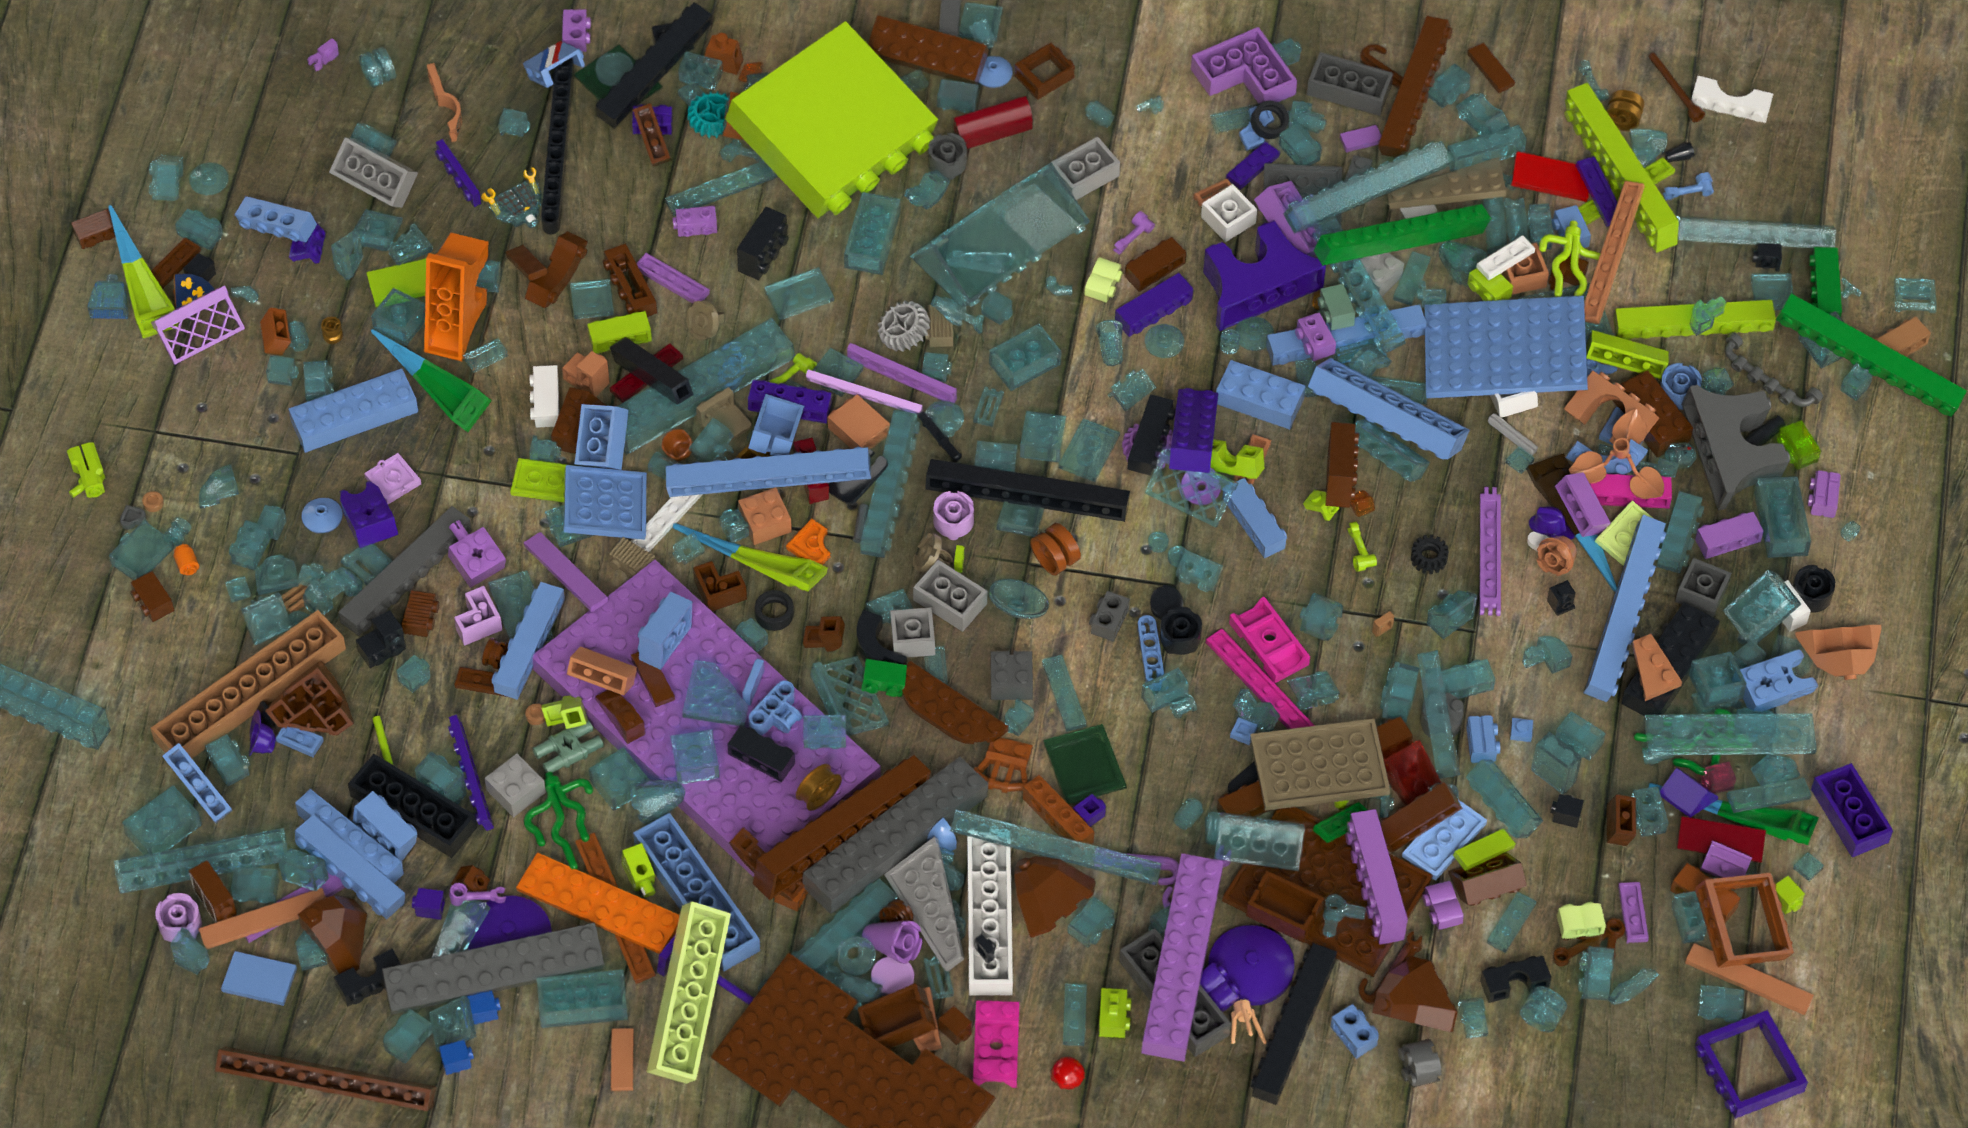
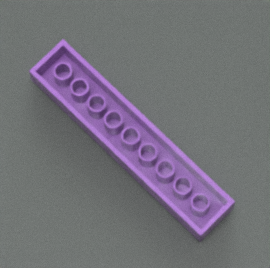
M1181 853L1142 1043V1054L1185 1061L1224 861Z

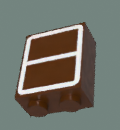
M208 860L188 870L194 892L215 923L237 916L233 897Z

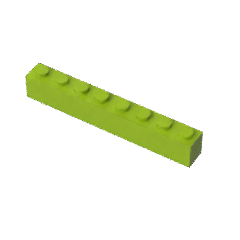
M1772 300L1616 308L1613 322L1616 337L1629 340L1632 338H1667L1671 336L1729 334L1732 332H1767L1774 330L1776 316Z

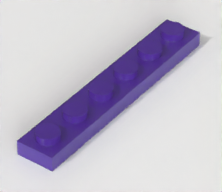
M456 714L449 717L451 725L448 726L452 738L455 737L456 743H453L457 755H460L462 759L459 761L462 772H465L467 776L464 778L465 785L472 792L469 798L472 806L477 809V813H475L478 825L482 824L485 830L488 831L493 829L494 825L463 724Z

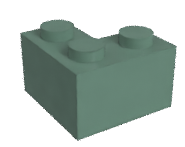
M1344 284L1321 288L1320 297L1317 298L1319 306L1317 313L1320 312L1325 323H1329L1331 330L1354 326L1355 311Z

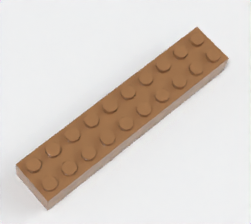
M319 610L315 611L151 727L153 740L165 753L180 743L188 755L194 758L253 716L260 702L264 701L267 705L270 704L292 682L319 661L326 664L346 649L343 635Z

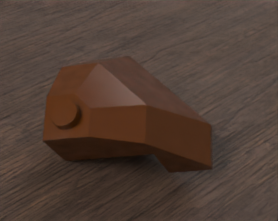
M319 661L292 682L265 710L275 724L282 728L292 727L302 731H318L337 736L354 724L343 691L322 661Z
M1034 856L1023 858L1017 862L1014 872L1016 893L1030 937L1033 938L1050 932L1056 927L1055 922L1062 916L1067 918L1078 908L1077 903L1084 899L1088 900L1093 896L1096 885L1095 880L1061 859Z
M333 895L315 901L298 914L300 927L327 955L329 967L336 975L353 967L355 971L360 969L367 913L354 899Z
M1412 956L1388 973L1377 991L1372 1013L1453 1033L1458 1011L1455 1005L1451 1003L1447 995L1448 991L1442 980L1438 978L1433 962Z

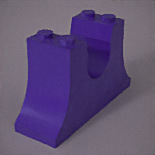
M1275 220L1257 227L1255 253L1258 262L1248 264L1237 260L1232 250L1223 242L1209 246L1205 249L1203 273L1213 286L1219 299L1216 327L1219 331L1324 288L1326 265H1322L1319 259L1308 256L1294 247L1282 233Z

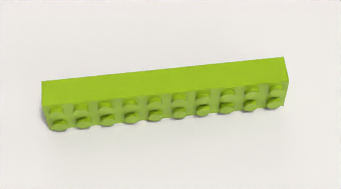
M1588 82L1567 90L1565 117L1568 122L1572 123L1576 135H1580L1585 149H1589L1592 157L1595 156L1604 176L1609 180L1611 189L1616 191L1618 197H1620L1625 181L1644 184L1645 188L1634 220L1637 223L1639 232L1645 235L1648 246L1653 247L1655 252L1658 253L1677 245L1678 219Z

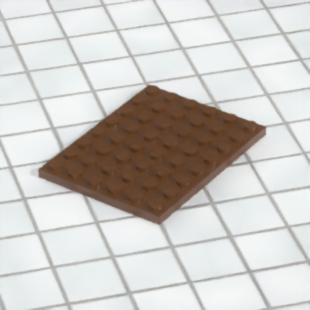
M1297 807L1277 809L1222 897V901L1246 913L1247 904L1254 891L1258 889V884L1266 870L1324 897L1323 910L1312 926L1304 943L1310 946L1315 943L1337 951L1336 959L1374 978L1395 942L1379 945L1377 937L1373 936L1372 918L1369 919L1367 916L1366 906H1368L1367 900L1362 898V882L1357 880L1356 869L1358 868L1356 863L1352 862L1351 851L1353 850L1351 845L1347 844L1346 835L1344 834L1327 843L1313 831L1314 825L1323 820ZM1389 854L1406 916L1409 919L1424 894L1425 887L1429 886L1432 881L1433 875Z

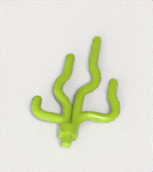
M1570 221V226L1565 229V237L1547 234L1541 238L1539 243V250L1541 252L1546 251L1548 242L1564 245L1563 252L1553 259L1551 265L1552 273L1555 277V297L1562 296L1563 275L1559 268L1561 262L1566 260L1571 254V271L1580 284L1574 296H1582L1587 289V279L1578 267L1579 254L1597 261L1601 254L1596 251L1587 250L1581 245V229L1577 227V221Z

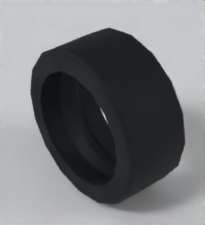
M1272 100L1264 101L1252 113L1251 127L1261 138L1268 140L1276 139L1282 135L1288 126V111L1279 102ZM1269 110L1274 112L1280 119V126L1273 130L1263 126L1259 120V115L1262 111Z
M778 590L764 592L758 597L755 603V617L761 627L766 630L777 631L786 628L792 622L794 605L788 594ZM769 603H780L786 607V613L779 618H769L763 614L762 609Z

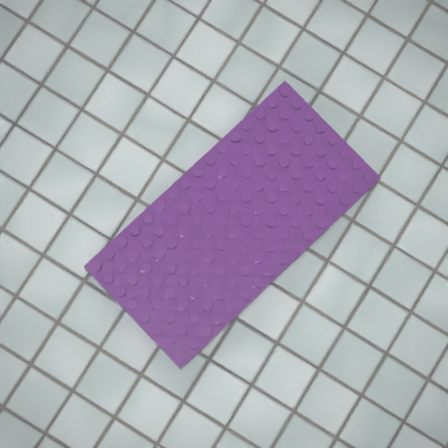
M653 560L607 596L609 602L593 612L588 611L538 650L532 658L533 670L561 697L572 696L576 698L579 696L582 699L587 719L591 725L752 877H754V873L744 864L729 844L741 828L744 827L759 841L757 845L767 853L778 842L785 841L793 832L800 831L808 822L815 821L826 810H832L841 800H847L855 791L862 790L870 781L881 777V766L795 687V701L792 706L801 713L802 719L793 724L789 733H784L775 726H772L764 735H761L771 738L782 747L790 748L795 753V765L783 782L728 755L727 744L740 725L749 728V714L780 681L787 680L656 560ZM670 592H673L692 601V627L661 669L675 696V700L655 707L636 671L634 685L622 696L635 708L644 721L645 735L627 744L595 699V696L608 689L567 675L570 656L581 646L634 666L631 654L639 652L637 650L639 630L642 626L645 627L651 613L657 611L662 598H666ZM756 659L764 660V673L751 705L744 704L742 692ZM822 764H828L833 774L841 776L840 787L826 804L816 810L809 811L803 800L796 799L797 788L813 769Z

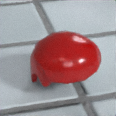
M1063 1057L1053 1065L1050 1070V1078L1060 1089L1072 1090L1080 1086L1084 1080L1085 1069L1077 1059Z

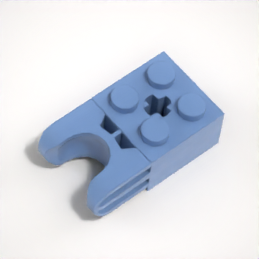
M1795 650L1738 670L1734 681L1751 716L1789 703V701L1811 694L1817 689L1818 684L1813 677L1801 679L1792 672V668L1800 665L1804 657L1801 650Z

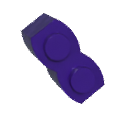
M1213 962L1202 971L1200 985L1223 1013L1242 998L1239 994L1241 989L1234 981L1230 982L1227 977L1229 972L1223 964L1219 965Z

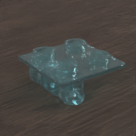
M1327 671L1287 681L1298 699L1296 703L1299 709L1313 708V705L1317 707V700L1320 706H1323V704L1335 703V700L1339 699L1338 694L1340 692Z

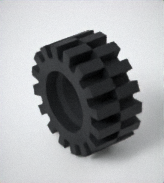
M1423 535V539L1419 537L1417 542L1413 543L1411 561L1413 567L1417 565L1416 570L1420 571V569H1423L1422 573L1426 574V571H1429V574H1433V570L1438 573L1440 569H1444L1448 559V545H1445L1444 540L1440 542V537L1438 536L1436 539H1433L1434 535H1430V538H1427V535ZM1431 550L1437 553V557L1429 559L1424 557L1422 552Z

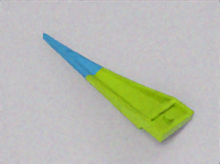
M109 205L135 321L144 339L158 334L151 322L175 310V308L142 258L113 207ZM168 327L162 331L165 332L168 330H172L173 328Z
M677 523L673 524L674 529L789 587L796 586L808 592L827 574L828 567L811 559L791 557L741 546Z

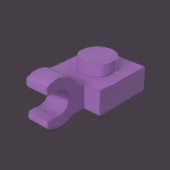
M331 38L320 46L318 53L308 58V64L316 63L314 65L315 71H319L323 64L325 65L329 61L334 60L339 55L337 42Z

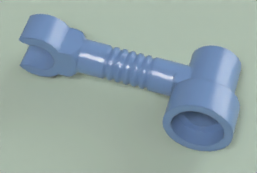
M1705 172L1695 177L1697 184L1665 188V193H1663L1665 200L1702 191L1703 196L1713 194L1714 190L1711 184L1712 178L1710 173Z

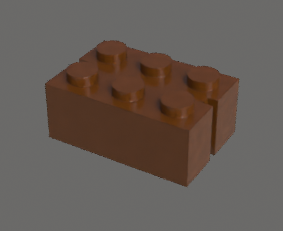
M1266 870L1258 884V889L1254 891L1247 904L1246 916L1304 943L1312 926L1323 910L1324 897Z
M917 983L858 1007L862 1025L865 1027L864 1032L888 1049L937 1029L932 1012L929 1010L930 1006L926 992Z

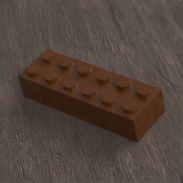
M879 15L876 17L868 45L883 61L974 86L979 84L989 52L986 44Z

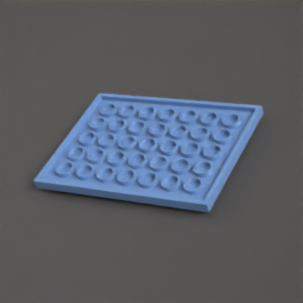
M1584 296L1425 304V320L1427 323L1425 328L1426 398L1518 394L1533 391L1538 393L1588 390Z

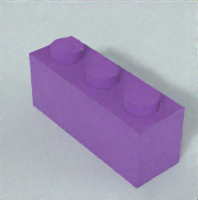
M1584 472L1565 475L1555 486L1582 537L1601 534L1611 524Z
M1754 512L1741 513L1731 519H1722L1712 525H1703L1697 530L1695 541L1704 558L1708 559L1761 542L1764 530Z

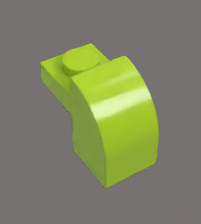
M563 696V699L560 701L542 705L547 727L565 723L566 729L587 724V715L582 699L579 696L576 698Z

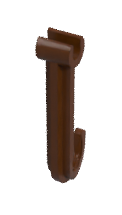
M1376 44L1363 48L1360 55L1361 62L1364 65L1393 73L1392 85L1399 89L1403 77L1370 55L1372 51L1385 55L1387 50Z
M1413 931L1407 935L1406 944L1373 994L1368 995L1365 993L1368 979L1364 978L1361 981L1359 996L1362 1001L1374 1005L1377 991L1388 973L1422 950L1421 935L1417 941H1414Z

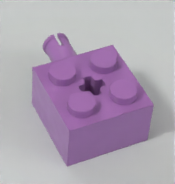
M460 520L456 521V525L452 523L449 526L458 542L449 546L448 557L470 588L505 568L506 558L484 527L472 534H468Z

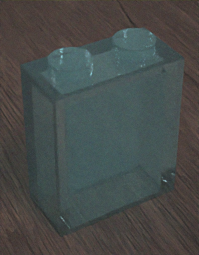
M1549 731L1536 744L1531 771L1564 795L1577 781L1582 756Z

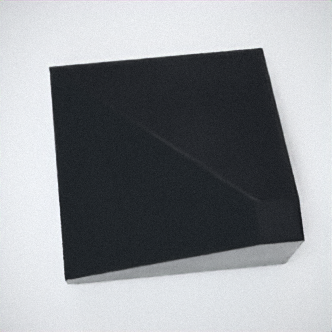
M262 701L257 708L260 711L261 722L274 728L276 724L265 711L268 707L266 702Z

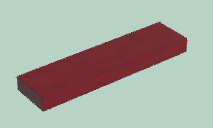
M671 343L653 355L671 368L683 360V355ZM629 373L612 385L610 392L622 403H625L648 385Z

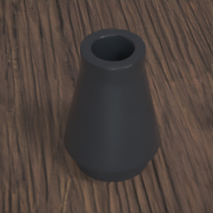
M1684 141L1671 150L1664 152L1666 161L1670 163L1691 160L1695 153L1691 142L1686 143Z

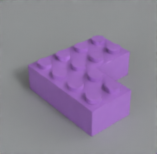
M1259 27L1192 55L1191 71L1209 96L1242 82L1258 104L1269 100L1280 102L1296 95V78Z

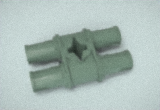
M587 719L586 725L565 729L555 735H550L547 741L533 747L532 750L537 759L553 751L557 752V757L543 763L545 772L553 773L563 767L570 768V765L582 759H587L588 754L604 746L599 735L584 743L578 741V738L593 731V727Z

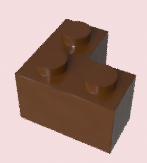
M713 561L693 567L694 582L705 606L711 611L747 600L746 585L739 570L719 577Z

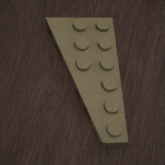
M1499 157L1387 192L1389 210L1506 196Z

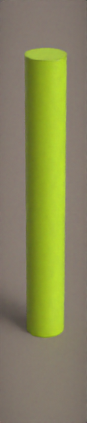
M375 716L372 719L383 759L393 765L381 717Z

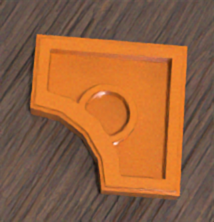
M811 518L789 541L786 549L799 558L811 559L823 565L831 557V553L825 548L823 543L828 533L827 528Z

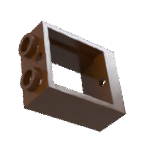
M1050 42L1015 63L1014 76L1039 100L1074 79L1075 66L1071 60H1068L1058 47L1056 48ZM1051 60L1061 72L1042 83L1031 70Z

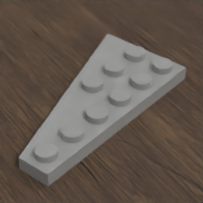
M934 836L884 875L899 899L904 901L903 904L911 908L914 917L913 921L918 924L923 937L943 968L948 972L965 958L939 841Z

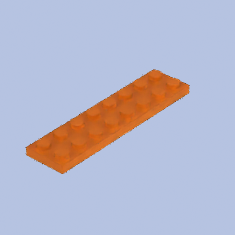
M538 852L516 887L519 892L588 923H595L597 927L658 954L662 952L677 931L679 914L579 870L571 869L570 866Z

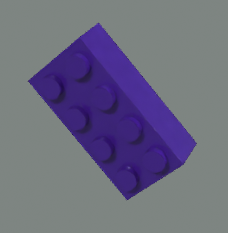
M1852 763L1814 778L1811 791L1851 857L1889 843L1893 829Z

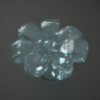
M1843 277L1841 279L1845 288L1841 296L1847 299L1850 294H1855L1858 297L1862 295V292L1853 284L1851 285L1846 278Z

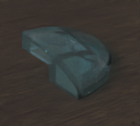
M1630 129L1632 151L1644 168L1654 163L1660 153L1661 155L1664 154L1668 141L1667 133L1649 129Z
M231 464L213 472L205 484L202 485L199 493L200 509L220 504L219 499L239 495Z

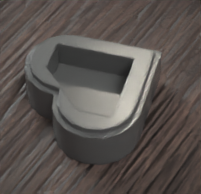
M126 505L120 517L122 528L130 530L136 525L144 524L147 519L146 513L141 508Z

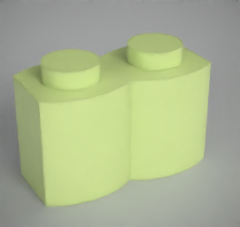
M1099 257L1085 286V296L1106 303L1109 297L1113 298L1116 291L1115 284L1116 282L1120 283L1123 275L1121 264Z
M1586 902L1582 906L1566 904L1558 910L1557 919L1562 938L1571 939L1604 934L1606 924L1601 904Z

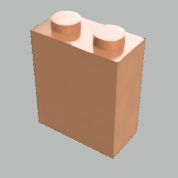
M858 394L852 399H847L840 408L833 410L828 416V429L851 449L855 447H868L872 449L890 435V423Z

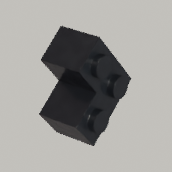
M390 610L372 619L374 631L356 640L357 650L369 668L379 666L385 660L398 656L406 650L403 629Z

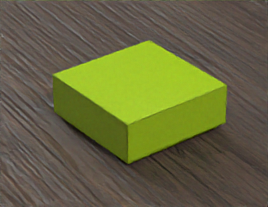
M956 545L954 570L961 574L964 563V546Z

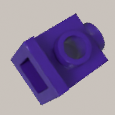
M1091 794L1074 806L1073 810L1091 827L1105 817L1106 805L1100 798L1097 799Z

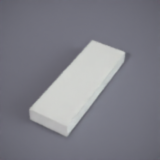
M1521 236L1478 262L1476 268L1490 280L1533 254L1535 247L1524 236Z

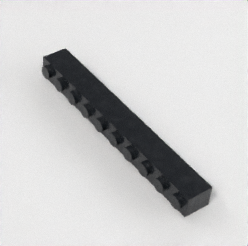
M930 459L926 473L925 490L951 491V493L959 491L967 494L969 497L1123 522L1126 520L1129 507L1130 491L936 459Z

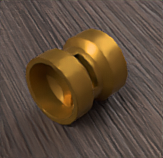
M332 316L325 318L321 323L325 342L329 344L340 342L343 337L340 320Z

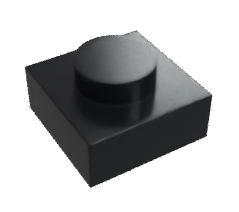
M983 934L976 937L975 949L988 964L994 960L995 946Z

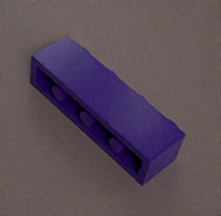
M1177 273L1116 309L1115 322L1128 337L1138 334L1145 327L1157 323L1162 317L1171 315L1179 307L1188 305L1193 298V287L1180 273Z

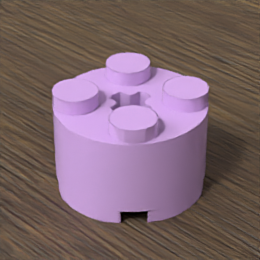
M948 491L939 495L933 507V524L935 529L950 540H957L959 537L969 533L974 525L972 499L967 494L959 491L957 493Z
M184 893L170 894L163 902L160 901L156 907L155 916L159 931L166 941L184 943L196 939L199 933L198 928L202 926V919L197 903L189 895Z

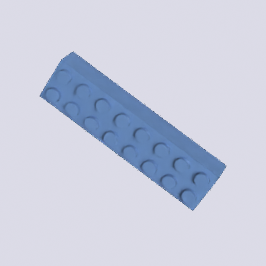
M1332 358L1316 366L1308 388L1312 389L1315 394L1330 398L1332 403L1347 407L1351 413L1360 414L1367 421L1382 425L1384 430L1399 434L1403 440L1412 441L1423 450H1430L1440 459L1448 460L1460 452L1470 431L1462 425Z
M670 813L633 833L634 845L643 844L655 875L680 911L683 905L695 902L731 913L720 963L723 972L760 951L758 936Z

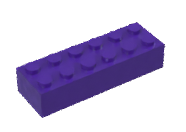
M1178 389L1169 469L1210 473L1218 393L1211 390Z

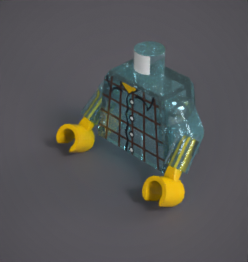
M531 167L532 176H528L526 170L523 172L524 178L528 179L529 183L524 181L496 197L494 190L491 188L487 190L490 198L485 193H482V200L490 203L489 207L498 220L511 223L514 227H519L526 223L529 228H533L538 224L536 217L539 215L542 194L538 182L534 179L536 175L535 168Z

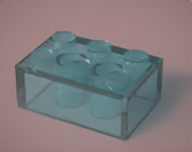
M1037 324L990 349L989 364L1010 391H1013L1061 365V350L1043 327Z
M1767 570L1723 611L1742 637L1756 645L1794 612L1801 603L1779 574Z
M174 785L122 822L125 835L150 862L202 825L199 812Z

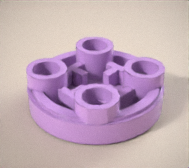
M884 957L872 968V986L879 994L886 996L914 983V970L909 962L903 964L890 957Z

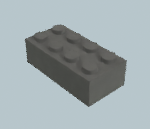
M1320 52L1308 80L1307 95L1380 116L1392 87L1393 73Z

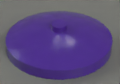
M501 896L506 897L503 903L489 900L473 913L466 928L467 948L472 950L552 932L550 920L538 904L524 897Z
M1254 925L1236 927L1221 935L1212 946L1208 966L1213 962L1225 966L1229 972L1227 977L1230 982L1234 981L1241 989L1239 994L1242 998L1240 1000L1250 1001L1251 1006L1270 1003L1285 993L1292 982L1295 967L1294 956L1287 942L1274 931Z

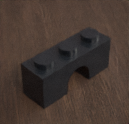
M393 949L373 957L376 972L369 977L359 976L354 967L334 976L336 987L347 1007L352 1004H359L363 999L371 995H377L385 989L382 969L402 965Z
M1530 956L1523 961H1511L1504 966L1486 968L1482 971L1480 982L1488 1003L1509 998L1511 990L1509 982L1522 981L1530 993L1549 988L1552 977L1544 956Z

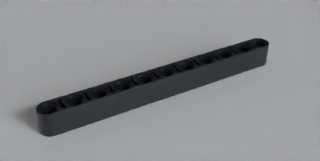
M572 57L556 66L554 74L541 211L543 231L550 235L559 231L561 222L574 80Z

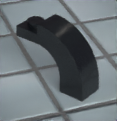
M863 610L857 623V647L864 662L866 659L907 665L906 656L885 649L878 643L877 637L883 628L882 616Z

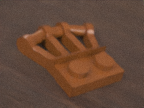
M1000 737L990 742L985 759L974 770L989 783L988 789L990 790L999 789L1002 790V793L1006 794L1012 791H1023V786L1028 783L1026 769L1033 745ZM990 764H994L990 778L982 774ZM1001 766L1009 768L1004 782L996 780ZM1015 770L1020 771L1021 782L1011 783Z

